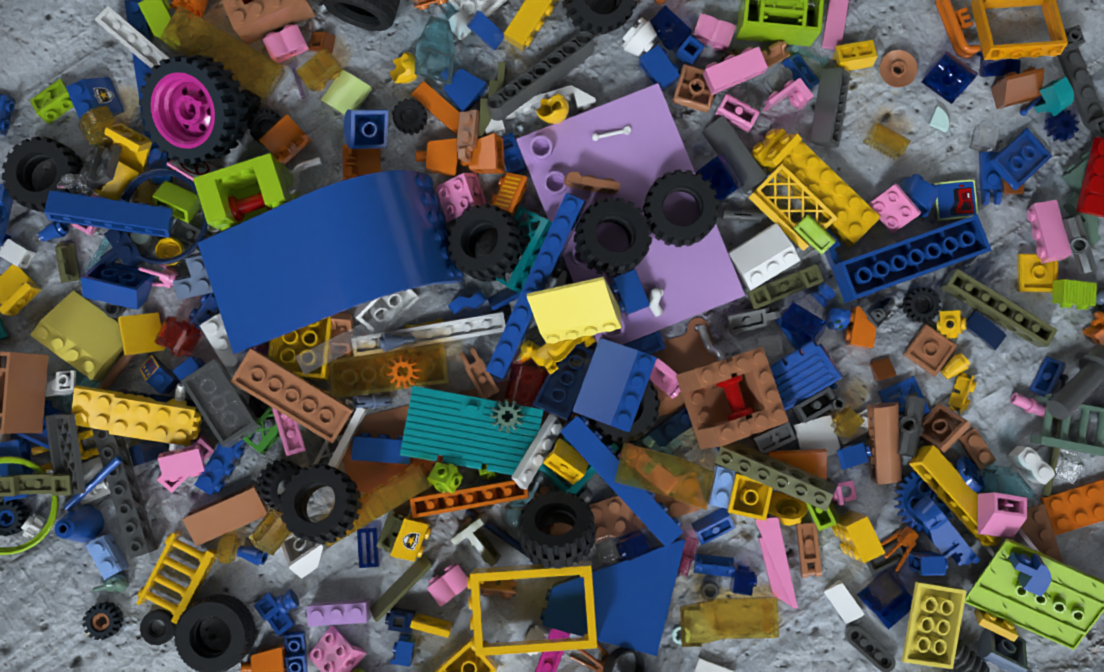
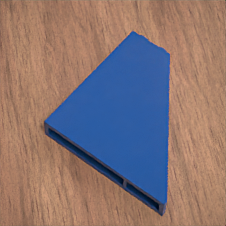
M683 538L675 539L667 548L660 544L592 569L598 641L657 656L685 545ZM576 575L552 584V588L547 589L545 600L548 601L547 607L542 608L540 619L543 620V626L584 637V634H588L584 577Z

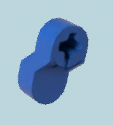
M481 290L471 298L457 297L448 307L456 315L466 307L478 309L488 298Z

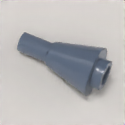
M382 333L381 337L378 338L379 348L383 349L384 353L406 344H415L414 336L402 337Z

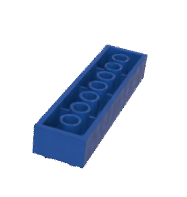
M977 214L840 262L831 268L844 302L847 303L992 250Z

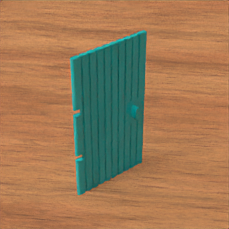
M413 386L400 455L437 462V457L440 455L443 456L442 463L480 470L482 463L488 464L487 471L513 475L540 430L543 410L521 406L522 409L517 413H523L524 417H517V419L522 421V425L515 422L517 430L514 431L512 426H509L510 432L506 433V426L503 427L502 431H499L500 423L496 426L492 424L498 418L492 419L490 417L492 414H497V412L492 410L493 407L500 409L497 404L498 401ZM505 411L502 419L505 418V421H509L513 414H510V411Z

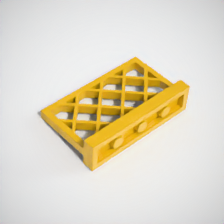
M784 163L748 197L774 223H777L782 231L803 251L810 244L794 229L799 222H794L791 219V212H802V219L805 217V212H816V221L820 225H824V229H827L839 217ZM781 169L788 175V182H777V173ZM766 185H774V195L767 196L762 189ZM777 185H788V195H777ZM791 185H799L802 188V195H791ZM805 198H812L816 202V209H805ZM777 199H788V209L779 208L777 206ZM791 199H802V209H791ZM819 212H827L832 218L828 222H819Z

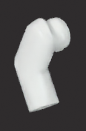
M660 287L653 288L648 296L649 307L655 317L664 313L659 305L661 296H663V290Z

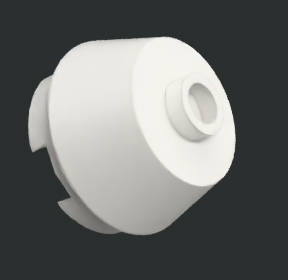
M643 17L638 20L639 23L631 27L623 37V41L620 42L624 51L638 57L644 51L647 53L654 46L653 40L657 36L650 21L647 22Z

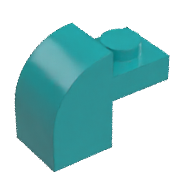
M1067 77L1052 80L1039 91L1044 100L1035 105L1034 109L1036 113L1051 112L1054 117L1070 106L1074 101V91Z

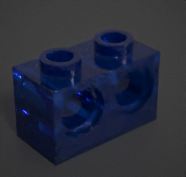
M793 302L782 315L781 327L807 343L811 340L817 343L825 333L826 321Z

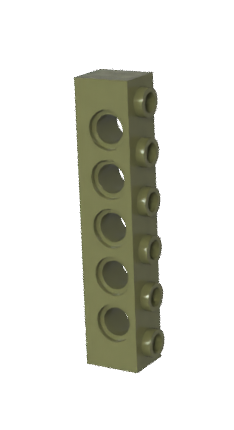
M959 269L949 271L939 287L1036 347L1049 346L1058 331Z
M738 442L721 446L715 461L716 464L824 511L828 510L838 486Z

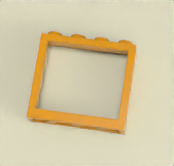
M972 0L971 2L984 60L1061 55L1068 44L1056 0ZM1041 5L1051 41L994 45L985 9Z

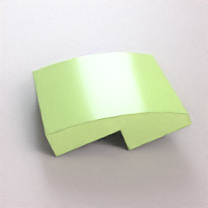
M341 70L321 101L345 115L348 109H359L371 92L372 87L352 74Z

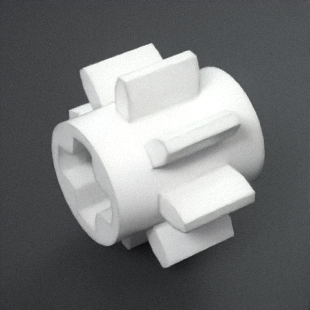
M37 515L35 518L29 516L21 529L25 530L22 535L31 540L32 537L37 536L44 528V521L46 519L40 515Z

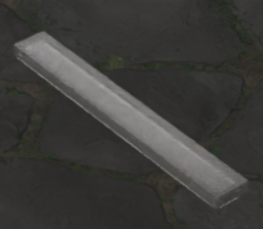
M435 287L296 356L295 359L305 375L381 336L382 333L385 334L442 305L443 302Z

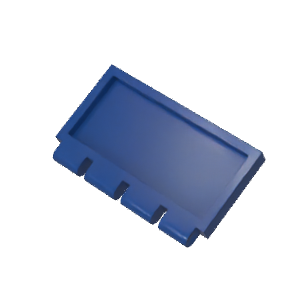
M814 340L801 346L804 354L800 349H796L785 356L786 361L782 358L770 365L785 411L843 377L823 345H817Z

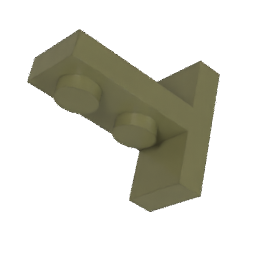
M483 511L456 531L451 541L456 546L465 538H468L470 545L479 551L483 561L493 567L498 563L501 554L479 529L488 519V516Z

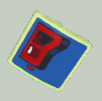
M975 180L934 183L940 188L936 199L938 222L956 219L963 220L978 214Z

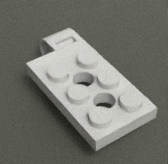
M448 0L457 13L448 20L446 25L461 40L472 32L467 25L476 11H481L488 18L507 0Z

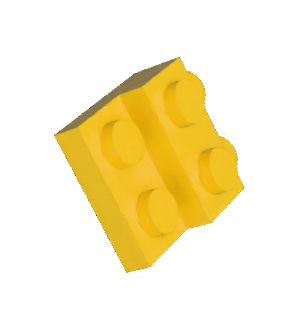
M783 128L771 129L765 134L764 140L753 147L751 155L760 167L777 166L802 138L798 133L787 134Z

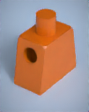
M493 133L478 139L477 148H474V151L471 152V162L464 163L460 160L463 167L469 166V169L477 174H504L503 138Z
M457 138L429 141L427 143V151L416 150V162H426L428 172L452 178L458 176Z
M285 644L255 651L251 655V661L241 663V672H287Z

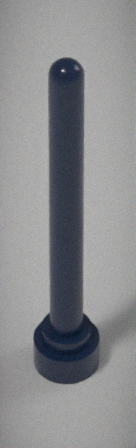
M471 508L466 510V514L472 519L479 515ZM486 521L483 527L526 556L520 542L490 521Z

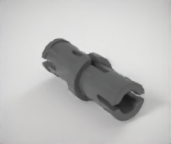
M723 208L722 220L739 221V223H744V221L761 223L762 211L745 210V208H740V210Z

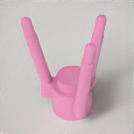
M159 265L166 269L161 272L139 267L140 271L160 276L159 280L162 282L152 283V286L171 288L173 286L172 281L180 275L176 268L166 265Z

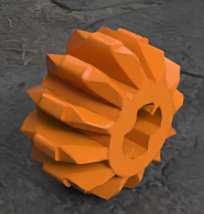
M400 355V362L393 358L392 361L395 366L388 365V368L393 369V372H388L387 376H394L390 382L394 383L397 381L396 387L398 388L401 387L402 383L405 389L408 388V381L414 386L416 383L413 378L420 379V376L415 375V372H420L421 368H414L418 362L415 360L411 363V356H408L405 361L404 356ZM401 368H408L407 376L400 375V372H402L400 371Z

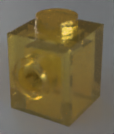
M844 408L842 412L839 411L832 418L833 423L830 426L835 429L833 432L838 437L851 439L865 420L851 408Z

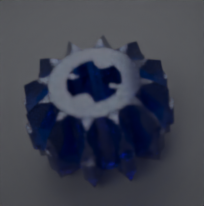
M1063 110L1053 117L1052 113H1050L1049 118L1044 121L1047 124L1044 130L1049 131L1047 136L1050 137L1052 135L1053 141L1060 140V142L1073 138L1075 136L1074 133L1079 130L1076 125L1080 121H1075L1074 119L1077 114L1071 115V110Z

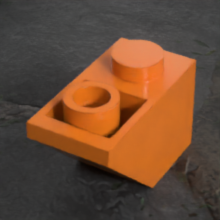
M852 307L849 310L851 311L849 326L844 333L846 345L865 349L874 348L875 326L868 320L861 307Z

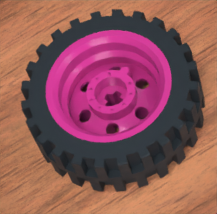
M201 55L170 57V59L159 61L160 65H154L150 69L152 74H146L144 77L146 85L141 86L140 92L143 93V97L139 99V105L142 106L143 113H140V118L145 120L146 125L143 127L145 132H150L152 137L149 139L151 142L159 145L158 150L161 153L168 152V158L172 160L179 159L181 163H200L218 159L231 153L230 149H234L239 145L236 140L243 138L245 133L241 130L242 127L247 126L248 121L244 119V113H248V107L243 105V100L246 97L238 89L241 86L239 81L232 79L234 74L231 70H224V64L220 61L213 62V58L208 56L202 57Z

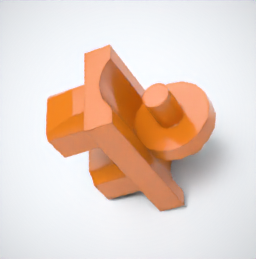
M1097 311L1093 314L1094 320L1091 321L1092 325L1082 331L1085 336L1091 338L1094 344L1098 345L1104 344V314L1101 311Z

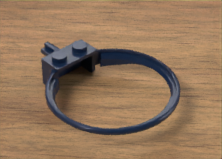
M160 168L146 171L134 178L126 186L119 200L123 199L130 202L131 196L138 186L158 176L179 178L190 185L197 196L198 193L195 183L176 170ZM203 209L201 232L192 246L183 253L168 258H158L148 254L142 255L126 231L110 229L104 235L113 248L100 257L101 262L109 266L120 257L124 265L137 267L144 261L158 265H168L186 258L198 247V242L202 241L206 234L208 224Z

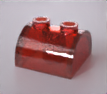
M513 363L504 401L508 399L509 402L516 401V404L537 408L533 406V402L549 372Z

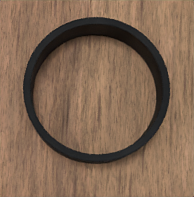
M619 647L606 659L603 672H612L617 660L627 653L635 655L636 668L634 672H644V659L635 650Z

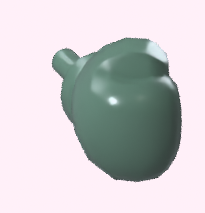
M117 574L107 580H103V585L94 587L93 592L106 590L107 592L117 591L123 593L129 586V582L122 574Z

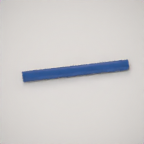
M117 455L85 485L86 493L74 495L64 505V509L70 511L112 472L123 459Z

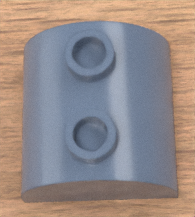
M987 628L984 629L977 648L978 655L983 661H989L1003 671H1028L1026 640L1018 637L1013 642Z

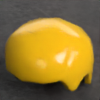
M166 237L160 239L157 243L155 254L158 258L173 257L183 253L185 247L179 239ZM180 260V261H178V262H175V263H172V264H168V265H166V266L176 265V264L180 263L182 260Z

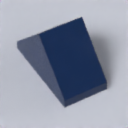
M158 441L143 442L129 448L133 467L158 460L160 453L170 451L168 443Z

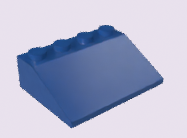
M599 338L573 412L630 432L657 357Z

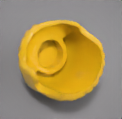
M403 52L401 57L393 60L396 67L390 71V75L395 83L404 84L416 80L419 74V65L412 53Z
M555 94L549 99H541L540 108L536 109V113L540 119L547 123L559 124L566 119L569 112V104L563 95Z

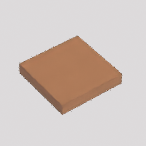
M925 323L902 355L933 377H936L957 345Z

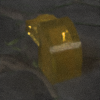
M105 105L87 111L79 121V128L89 145L93 144L94 148L99 146L104 149L101 136L105 135L106 127L115 124V120L108 106Z

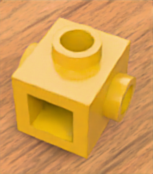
M961 310L939 311L940 320H937V331H940L941 335H946V338H958V334H964L963 330L967 329L966 318H963ZM953 321L954 326L950 328L949 324Z

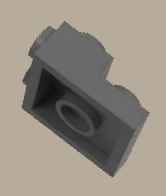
M115 144L105 149L98 146L88 150L84 156V166L79 172L78 184L93 191L112 181L122 147Z

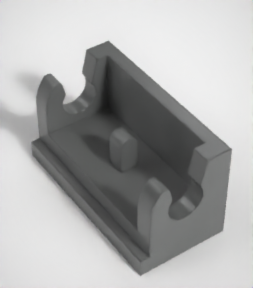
M789 422L749 436L755 443V449L764 454L796 439Z

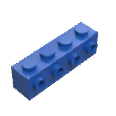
M255 433L249 438L250 440L253 439ZM242 439L230 448L222 447L219 442L207 462L205 470L200 474L194 486L209 495L220 493L225 486L226 478L234 471L235 463L243 456L247 442Z

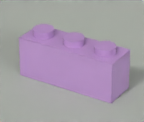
M370 599L312 602L307 606L308 626L367 623L371 618Z

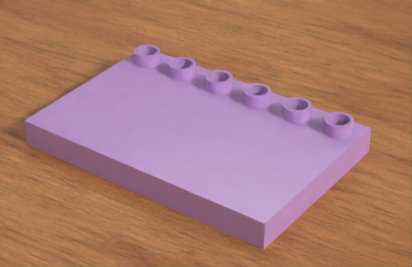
M659 83L565 119L559 124L550 125L516 139L545 216L552 223L566 193L587 201L582 214L590 205H594L596 201L601 199L604 202L609 197H612L613 201H616L617 198H623L625 203L631 201L634 203V208L637 209L639 207L643 211L644 200L648 190L659 177H663L667 172L674 173L675 170L679 169L682 172L691 170L693 171L692 174H695ZM626 126L631 128V132L628 135L622 133L599 138L597 141L592 139L594 133L599 135L623 130ZM579 172L581 176L593 175L596 179H614L615 182H620V189L615 195L570 188L564 184L563 180L568 173ZM673 192L664 200L663 213L672 224L688 226L697 219L699 206L696 200L688 193ZM604 222L597 226L596 237L601 246L606 250L619 253L624 252L628 248L629 239L621 226L612 222ZM715 224L710 233L700 242H696L688 247L686 245L675 247L672 244L668 246L664 244V241H658L652 232L649 235L652 237L650 249L644 259L634 269L637 272L647 299L653 288L660 287L663 290V296H661L659 305L664 313L655 317L650 307L627 316L625 312H621L622 328L612 332L596 333L593 335L596 343L598 344L599 338H603L623 345L744 297L745 293L717 225ZM573 231L562 255L572 283L604 277L618 303L620 301L618 294L614 295L610 285L613 283L612 279L618 275L615 274L613 277L607 276L605 272L600 275L596 273L597 269L593 268L590 270L587 268L588 263L586 261L582 263L579 259L581 254L576 253L575 246L577 243L574 242L576 232Z

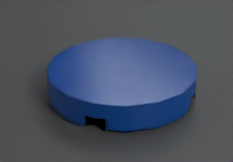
M961 456L955 460L961 477L974 492L979 493L986 489L983 476L978 475L977 466L968 457Z

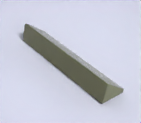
M423 554L370 607L376 622L432 568L434 562L426 554Z

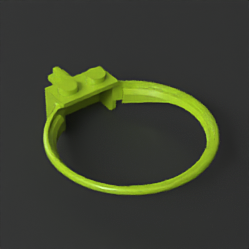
M14 456L0 457V464L15 463L29 467L37 473H47L30 460ZM51 494L50 516L41 532L24 544L14 547H0V555L23 552L32 548L46 537L57 518L59 508L58 495L52 496Z

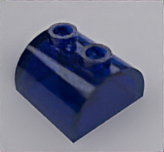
M946 50L932 65L921 83L952 104L977 77L978 73Z
M724 153L717 155L695 172L696 175L698 173L703 175V180H709L712 183L710 186L712 189H716L718 193L716 198L720 202L744 187Z

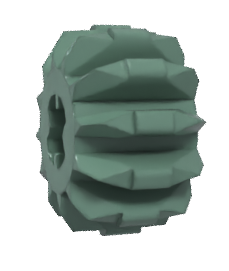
M505 399V406L498 401L497 404L500 409L493 407L492 410L497 412V414L490 415L492 419L498 418V420L492 423L493 426L500 423L499 431H502L504 426H506V433L510 432L509 426H512L513 430L516 431L515 422L522 425V421L517 419V417H524L523 413H517L522 407L518 406L514 409L516 401H513L511 406H509L508 399ZM505 411H510L509 413L513 414L509 421H505V418L502 419Z

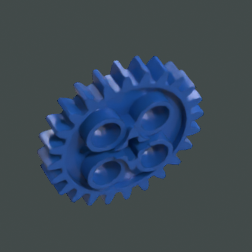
M916 471L915 473L908 472L909 477L903 476L904 483H897L901 489L894 491L899 494L898 497L893 498V500L899 503L894 508H900L897 515L904 516L901 521L908 522V527H914L915 531L921 530L925 532L923 523L913 512L910 502L913 499L916 504L926 495L933 500L947 518L953 519V516L950 514L951 510L941 499L937 502V494ZM921 483L924 484V490H923V491H921V489H920Z

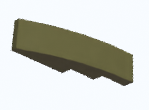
M498 62L497 81L490 80L489 97L505 86L506 62ZM482 98L480 103L479 139L486 136L485 130L491 121L487 107L488 99Z

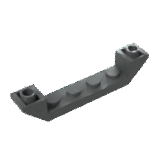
M1076 25L1065 29L1068 44L1061 55L1057 56L1064 75L1073 88L1074 101L1083 125L1097 137H1104V113L1079 50V47L1086 43L1080 26Z

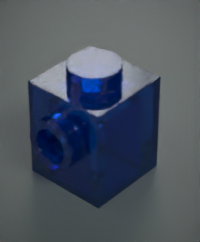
M738 565V567H735V572L732 573L730 591L734 594L752 596L753 587L757 585V575L750 569V566Z

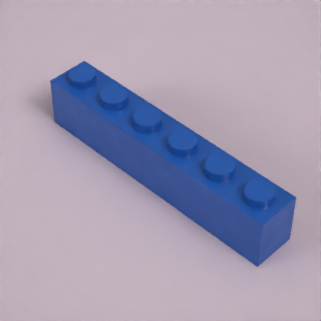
M49 190L44 210L47 219L51 221L170 238L174 221L173 210L167 206L161 205L156 207L142 202L136 204L123 199L118 201L109 200L103 196L97 198L89 197L83 193L76 195L63 190Z

